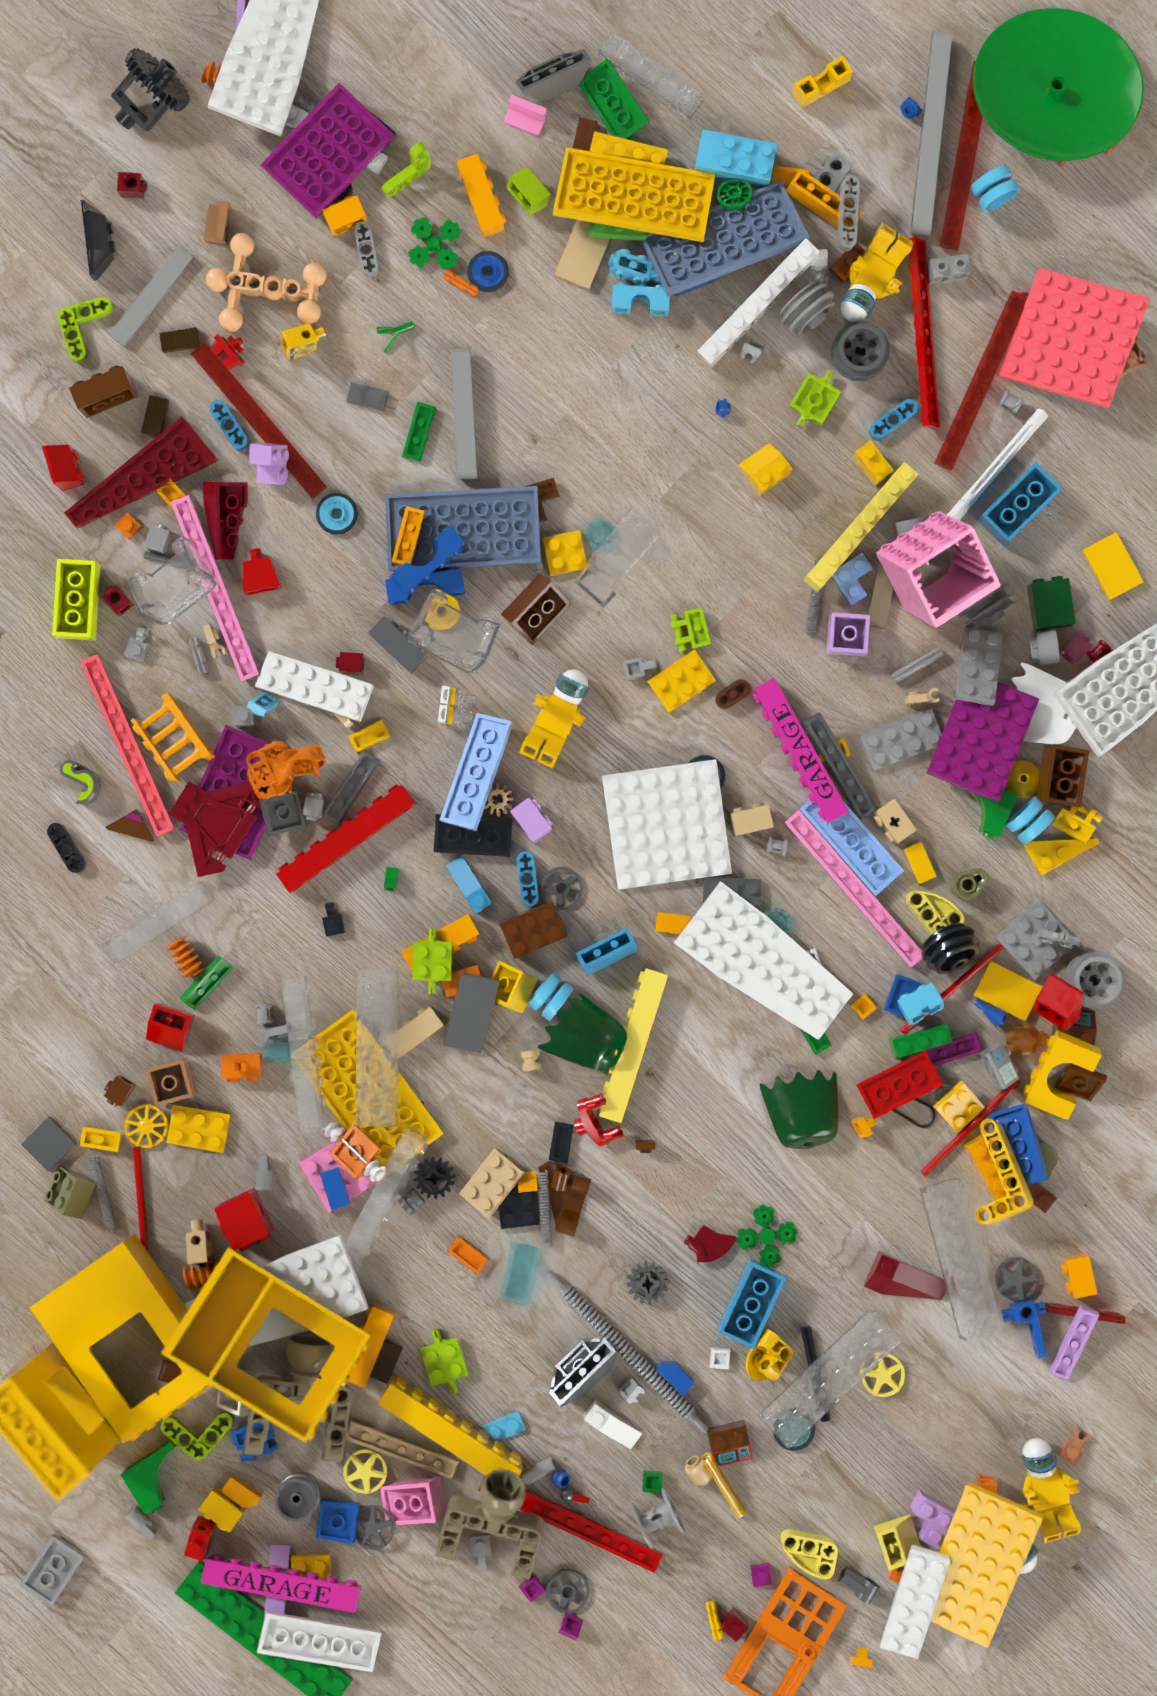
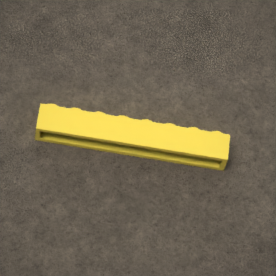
M904 462L803 581L818 593L918 476V473Z
M645 968V971H640L637 981L640 982L638 990H634L632 1000L635 1002L633 1008L629 1007L626 1019H629L627 1027L623 1026L627 1033V1041L618 1062L609 1069L608 1074H611L609 1082H605L602 1091L606 1093L607 1103L597 1107V1111H600V1117L622 1123L668 977L666 974Z

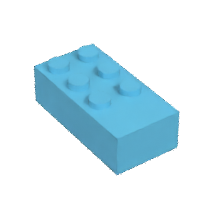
M703 129L695 170L715 174V179L725 181L729 179H742L751 186L763 188L770 183L777 144Z

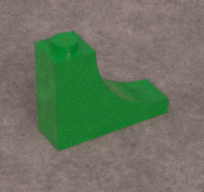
M1004 789L1000 801L996 803L975 794L979 801L982 815L979 831L983 832L982 836L988 839L1000 838L1018 795Z
M171 1440L135 1462L120 1474L144 1514L150 1511L152 1514L162 1508L161 1504L165 1500L159 1477L164 1458L177 1446Z

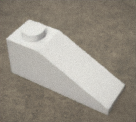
M594 1399L584 1413V1420L629 1449H632L642 1435V1432L597 1399Z

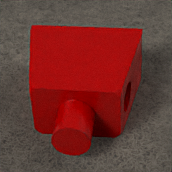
M261 548L251 549V560L243 562L244 593L248 596L282 589L272 559L270 557L263 558Z
M197 1516L189 1534L184 1552L185 1557L200 1561L207 1557L216 1525L213 1520ZM199 1527H204L207 1530H200Z

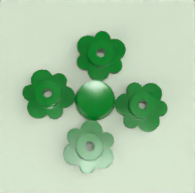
M423 217L420 220H414V225L411 227L412 234H415L418 239L426 238L427 241L426 247L421 248V246L417 245L414 249L409 250L410 263L416 264L420 268L423 267L425 262L430 260L428 256L430 251L438 253L439 257H437L436 261L440 264L441 269L454 268L455 262L458 261V255L453 253L451 248L447 250L442 249V240L448 239L449 242H453L455 238L460 237L461 232L458 223L453 224L451 220H446L444 225H441L439 228L441 231L439 237L431 236L430 231L433 229V226L429 224L427 218Z
M760 1205L759 1208L753 1211L754 1221L765 1228H762L758 1235L753 1233L751 1228L747 1230L740 1229L736 1242L740 1244L742 1250H747L748 1248H754L755 1242L759 1238L760 1242L766 1245L764 1250L759 1252L761 1256L760 1263L773 1267L774 1263L781 1261L779 1249L773 1248L770 1244L774 1242L775 1237L780 1239L783 1244L787 1242L794 1243L796 1240L795 1235H797L798 1231L794 1228L792 1222H786L785 1224H779V1229L774 1232L773 1229L768 1227L770 1222L774 1221L773 1208Z

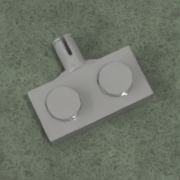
M1039 929L1037 937L1043 938L1042 942L1054 944V941L1060 942L1061 947L1072 949L1073 946H1079L1081 940L1064 932L1056 933L1044 929Z

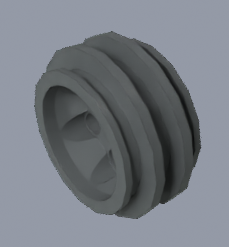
M856 321L846 325L838 332L832 345L831 359L835 369L843 377L852 381H867L875 378L885 367L889 358L890 344L886 334L878 326L869 322ZM856 337H863V340L858 341ZM870 342L873 343V345L875 346L874 348H871L869 346ZM844 343H850L851 347L849 349L845 348ZM857 351L858 354L862 353L863 357H861V355H856L855 352ZM874 356L876 361L871 362L869 357Z
M1008 582L958 614L959 617L965 614L968 616L969 620L964 623L965 626L972 623L973 629H976L986 622L988 625H991L1005 616L1003 611L1015 603L1010 599L1015 595L1014 591L1007 595L1004 588L1009 586Z

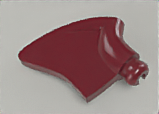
M703 1225L694 1238L691 1235H687L684 1244L696 1254L697 1262H711L725 1255L735 1244L737 1238L732 1235L713 1232Z

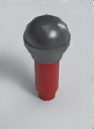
M569 1488L562 1489L560 1493V1498L564 1502L589 1503L590 1500L585 1495L573 1493Z

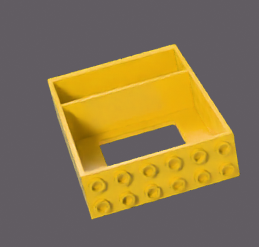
M135 1233L30 1307V1310L123 1444L128 1440L133 1442L144 1431H149L156 1426L157 1422L161 1419L165 1420L173 1411L185 1406L190 1399L198 1397L208 1386L209 1388L213 1386L177 1364L182 1370L181 1375L134 1408H131L90 1350V1346L139 1312L143 1314L166 1347L188 1312L186 1306Z
M228 1248L161 1354L306 1443L308 1439L312 1441L318 1429L315 1427L318 1422L323 1423L329 1412L326 1411L328 1405H334L340 1395L337 1393L340 1385L344 1387L349 1380L348 1372L351 1368L355 1369L361 1359L358 1357L360 1352H366L372 1341L369 1340L370 1335ZM272 1308L280 1311L335 1346V1349L319 1373L322 1378H316L300 1405L292 1402L237 1367V1363Z
M54 1343L50 1344L0 1385V1433L57 1502L89 1476L120 1441L114 1429Z

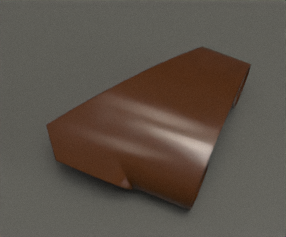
M547 1161L539 1166L538 1169L540 1173H545V1170L548 1171L549 1201L556 1231L574 1237L582 1206L590 1187L591 1178L572 1173V1170L566 1166Z

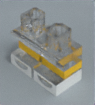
M442 686L438 723L449 725L472 723L473 712L464 711V704L475 705L476 695L466 692L465 689Z

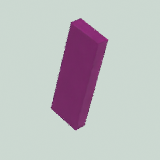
M974 1032L952 1039L953 1042L926 1050L933 1065L938 1066L980 1052L982 1048L977 1033Z

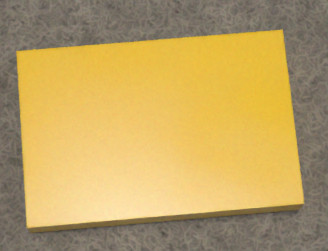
M1117 532L1082 550L1108 600L1144 582Z
M990 961L973 995L1026 1021L1042 987Z

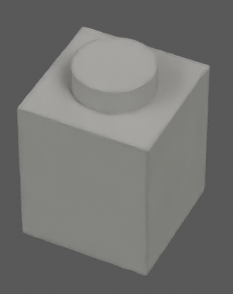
M158 524L157 527L151 525L144 547L149 551L166 555L173 534L164 525Z
M233 706L235 727H257L256 714L247 706Z

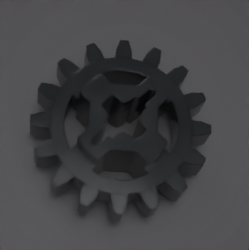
M432 1156L430 1162L425 1158L424 1165L418 1164L420 1170L414 1171L418 1177H415L413 1181L419 1183L415 1188L422 1189L421 1195L426 1192L428 1199L431 1195H434V1198L437 1199L438 1194L445 1197L444 1191H451L449 1185L454 1186L455 1182L451 1179L455 1178L456 1174H451L454 1168L447 1167L448 1160L442 1163V1157L435 1161V1157ZM430 1166L429 1173L422 1175L424 1169ZM438 1166L442 1167L446 1172H441ZM433 1173H435L437 1177H441L438 1178L436 1182H434L433 1179L429 1178L432 1176ZM447 1181L446 1185L439 1189V1184ZM423 1183H427L428 1185H430L431 1190L428 1189Z

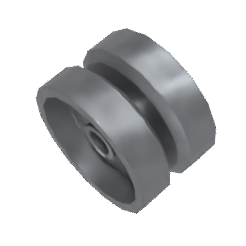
M298 1471L286 1476L279 1485L274 1500L276 1510L280 1516L292 1522L304 1521L310 1517L320 1500L321 1491L319 1483L315 1477L306 1472Z

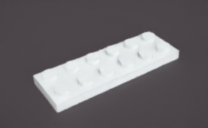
M268 651L255 685L258 689L361 722L374 688L370 683Z
M911 1545L880 1641V1648L918 1659L949 1566V1555Z
M266 1611L257 1653L373 1672L381 1630Z

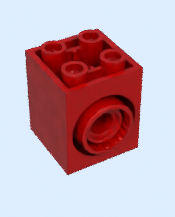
M255 1187L220 1203L214 1208L220 1230L224 1237L228 1239L233 1251L239 1249L242 1252L250 1248L255 1241L259 1244L267 1240L271 1236L270 1233L274 1230L273 1224Z

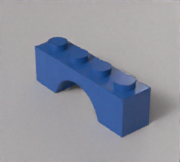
M451 525L433 538L435 554L428 564L414 566L406 562L390 575L404 593L408 591L413 593L420 587L418 583L421 580L427 581L434 575V569L437 567L441 569L449 562L447 558L452 554L456 556L463 550L461 546L465 542Z
M457 567L446 568V571L442 572L434 569V575L427 581L423 579L418 583L419 586H436L443 593L451 596L465 595L462 570L457 569ZM390 576L389 579H385L388 603L390 605L409 603L412 593L409 591L404 593Z

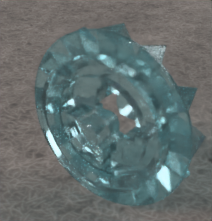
M595 519L586 527L585 539L591 547L605 549L613 543L615 529L610 522L604 519ZM606 528L603 533L605 538L600 536L595 540L597 535L595 529L601 531Z
M772 908L764 913L772 921H774L776 915L777 920L784 923L778 925V927L786 934L789 932L791 919L786 911L780 908Z

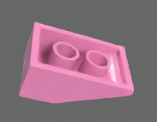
M441 1476L420 1478L380 1487L383 1508L391 1515L394 1525L434 1523L445 1517L447 1510ZM385 1514V1520L387 1521V1520H389V1518H388V1516Z

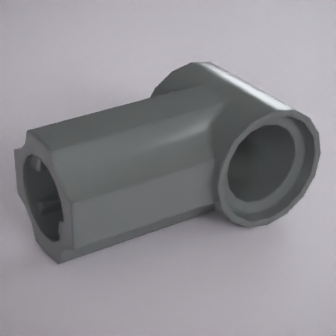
M849 1567L842 1570L838 1579L840 1584L854 1592L861 1601L868 1605L880 1588L874 1581L867 1577L863 1578Z

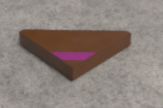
M134 810L105 827L110 831L150 842L155 841L138 810Z

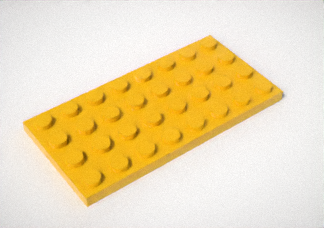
M566 147L553 216L704 242L715 174Z
M355 1009L349 1011L291 1054L335 1117L346 1129V1132L353 1124H356L382 1149L373 1161L378 1160L380 1162L379 1167L385 1166L384 1177L444 1134Z
M967 1482L938 1552L949 1555L950 1562L930 1622L988 1648L1041 1525L1043 1515Z

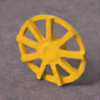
M149 1104L140 1105L132 1109L124 1122L126 1137L135 1146L142 1148L158 1145L165 1138L168 1130V1121L163 1111ZM146 1108L145 1118H142L137 1110ZM149 1108L158 1111L151 1119L149 1118ZM133 1113H135L139 1122L130 1120ZM161 1114L164 1123H154V1120ZM128 1124L136 1125L138 1128L129 1132ZM165 1126L162 1135L155 1131L154 1128ZM140 1132L138 1140L135 1141L131 1135ZM150 1133L155 1134L160 1139L152 1143ZM144 1135L147 1136L149 1144H141Z

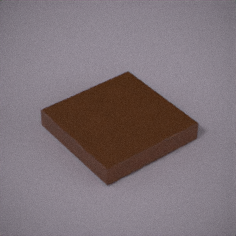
M1069 1063L1055 1083V1088L1091 1102L1107 1081V1075L1097 1071L1092 1072Z

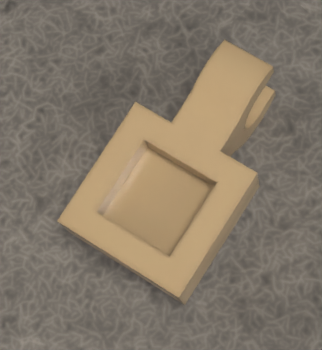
M210 624L202 626L211 648V655L216 659V651L219 649L222 650L223 655H227L226 649L218 643L217 639L220 636L217 629L213 628Z
M932 688L926 694H921V691L909 692V695L904 698L905 705L926 702L937 703L940 701V698H932V692H937L939 689Z

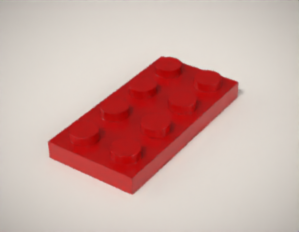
M924 1050L856 1085L873 1119H876L944 1084L929 1055Z

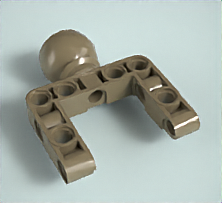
M310 1336L291 1337L286 1349L287 1360L292 1367L288 1371L289 1374L285 1377L260 1375L256 1379L268 1384L271 1389L292 1402L295 1400L303 1401L316 1378L321 1379L319 1373L331 1355L330 1342ZM347 1384L344 1387L340 1385L337 1393L342 1390L346 1391L345 1396L337 1398L334 1405H328L329 1413L326 1417L321 1460L341 1462L343 1458L352 1401V1393ZM287 1385L288 1390L286 1392H279V1387ZM249 1409L244 1454L263 1455L264 1441H267L270 1421L252 1409ZM255 1423H262L263 1426L260 1429L256 1430L253 1428ZM333 1430H340L337 1436L330 1435Z
M494 1470L486 1476L481 1484V1501L458 1495L450 1498L435 1556L454 1561L463 1527L519 1541L510 1575L529 1580L542 1540L544 1520L540 1516L518 1511L525 1499V1484L522 1478L510 1470Z

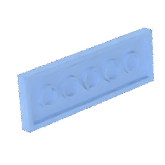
M479 713L476 714L440 821L473 831L477 830L513 726L511 721Z
M809 800L799 809L801 813L874 896L904 872L846 804L845 806L849 811L848 814L827 825L825 821L822 822L817 814L819 809L816 804L812 805Z

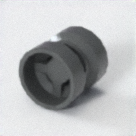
M414 1188L408 1192L407 1197H402L398 1200L401 1207L409 1215L415 1212V1207H421L425 1203L422 1196Z

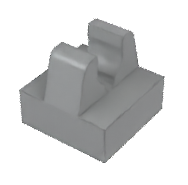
M747 339L742 347L741 358L744 359L746 354L750 353L752 355L751 363H754L762 354L764 346Z
M629 1376L618 1390L630 1404L632 1402L637 1403L638 1399L636 1397L640 1393H645L641 1385L632 1376Z

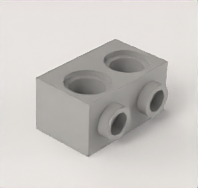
M834 151L831 157L827 155L822 163V170L820 172L816 171L813 177L819 182L823 180L828 181L830 185L826 187L836 193L844 178L851 171L853 163ZM837 165L840 167V170H834L831 166Z
M968 254L930 259L927 265L929 285L967 280L971 273Z

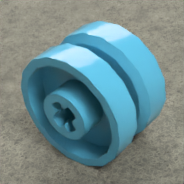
M1002 165L989 171L971 185L970 188L974 196L981 197L978 203L983 212H989L1000 207L1020 192L1021 189L1016 180H1010L1013 174L1008 165Z
M1036 796L1024 804L1005 825L1012 833L1020 830L1017 838L1023 845L1029 843L1042 833L1055 818L1049 809L1039 812L1043 803Z
M554 971L534 993L535 996L528 1004L536 1011L546 1003L547 1006L542 1011V1016L548 1021L553 1018L575 989L566 982L557 990L556 987L560 983L561 977Z

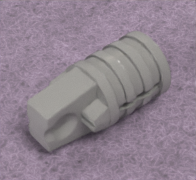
M258 1155L259 1165L254 1166L256 1174L255 1190L273 1189L272 1164L268 1165L267 1155Z
M137 1505L124 1516V1519L131 1524L139 1535L143 1534L149 1540L156 1535L157 1530L151 1525L153 1524L152 1520Z

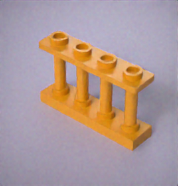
M166 693L161 697L165 702L163 707L142 722L135 718L131 722L134 724L132 728L138 736L141 735L145 740L143 741L144 746L154 753L153 759L159 766L162 765L165 769L164 775L170 782L179 783L181 779L177 774L197 759L204 758L210 761L215 755L174 696ZM172 712L175 716L174 721L151 737L146 728L166 713ZM178 727L183 728L186 732L184 737L162 753L156 744ZM193 742L196 747L195 752L172 768L167 759L186 744Z

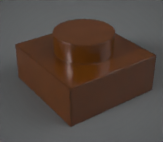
M635 1140L636 1150H640V1153H651V1150L655 1149V1140Z

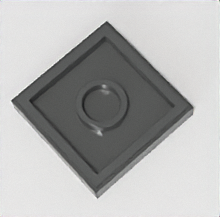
M293 790L291 793L286 792L282 796L276 795L268 799H259L268 836L306 827L298 790Z
M48 1117L21 1145L49 1172L77 1143L51 1117Z

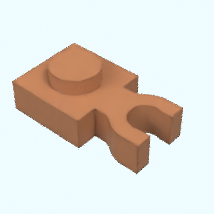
M1077 1427L1073 1431L1072 1440L1066 1438L1057 1453L1075 1466L1086 1450L1082 1445L1090 1438V1435L1087 1433L1082 1438H1079L1078 1435L1081 1430Z

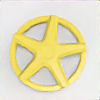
M878 1353L871 1356L865 1362L861 1373L862 1382L865 1388L874 1396L889 1397L899 1392L903 1386L905 1370L902 1363L895 1356L888 1353ZM883 1356L892 1358L898 1364L887 1368ZM877 1358L878 1368L876 1370H866L869 1362ZM901 1369V1380L899 1385H897L891 1376ZM865 1376L876 1378L877 1381L873 1390L866 1383ZM884 1383L894 1389L888 1393H878Z
M368 1449L354 1452L349 1456L344 1465L345 1482L352 1490L358 1493L369 1494L375 1492L386 1480L387 1466L384 1459L377 1452ZM360 1453L372 1454L365 1463H362L356 1457ZM377 1457L382 1462L384 1472L373 1469V1464ZM351 1460L356 1466L357 1471L348 1476L347 1467ZM371 1477L382 1478L376 1487L370 1489ZM362 1479L364 1490L355 1487L351 1481Z

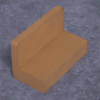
M221 201V205L209 204L204 234L205 242L227 245L232 207L228 201Z

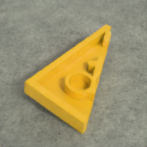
M1098 838L1089 839L1086 845L1077 839L1032 841L1023 846L1041 876L1100 842Z

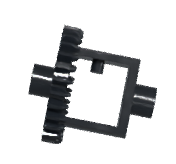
M134 48L128 53L125 65L130 72L111 94V97L122 107L115 115V118L126 129H131L137 123L144 131H150L169 108L170 110L174 109V111L185 109L190 103V95L187 94L188 91L184 88L185 86L179 82L180 79L175 77L177 70L169 61L161 59L158 62L155 56L152 57L149 52L146 53L139 48ZM134 80L135 82H142L141 88L144 86L148 88L147 94L153 92V99L157 96L159 97V102L156 100L151 105L156 111L149 119L124 94Z

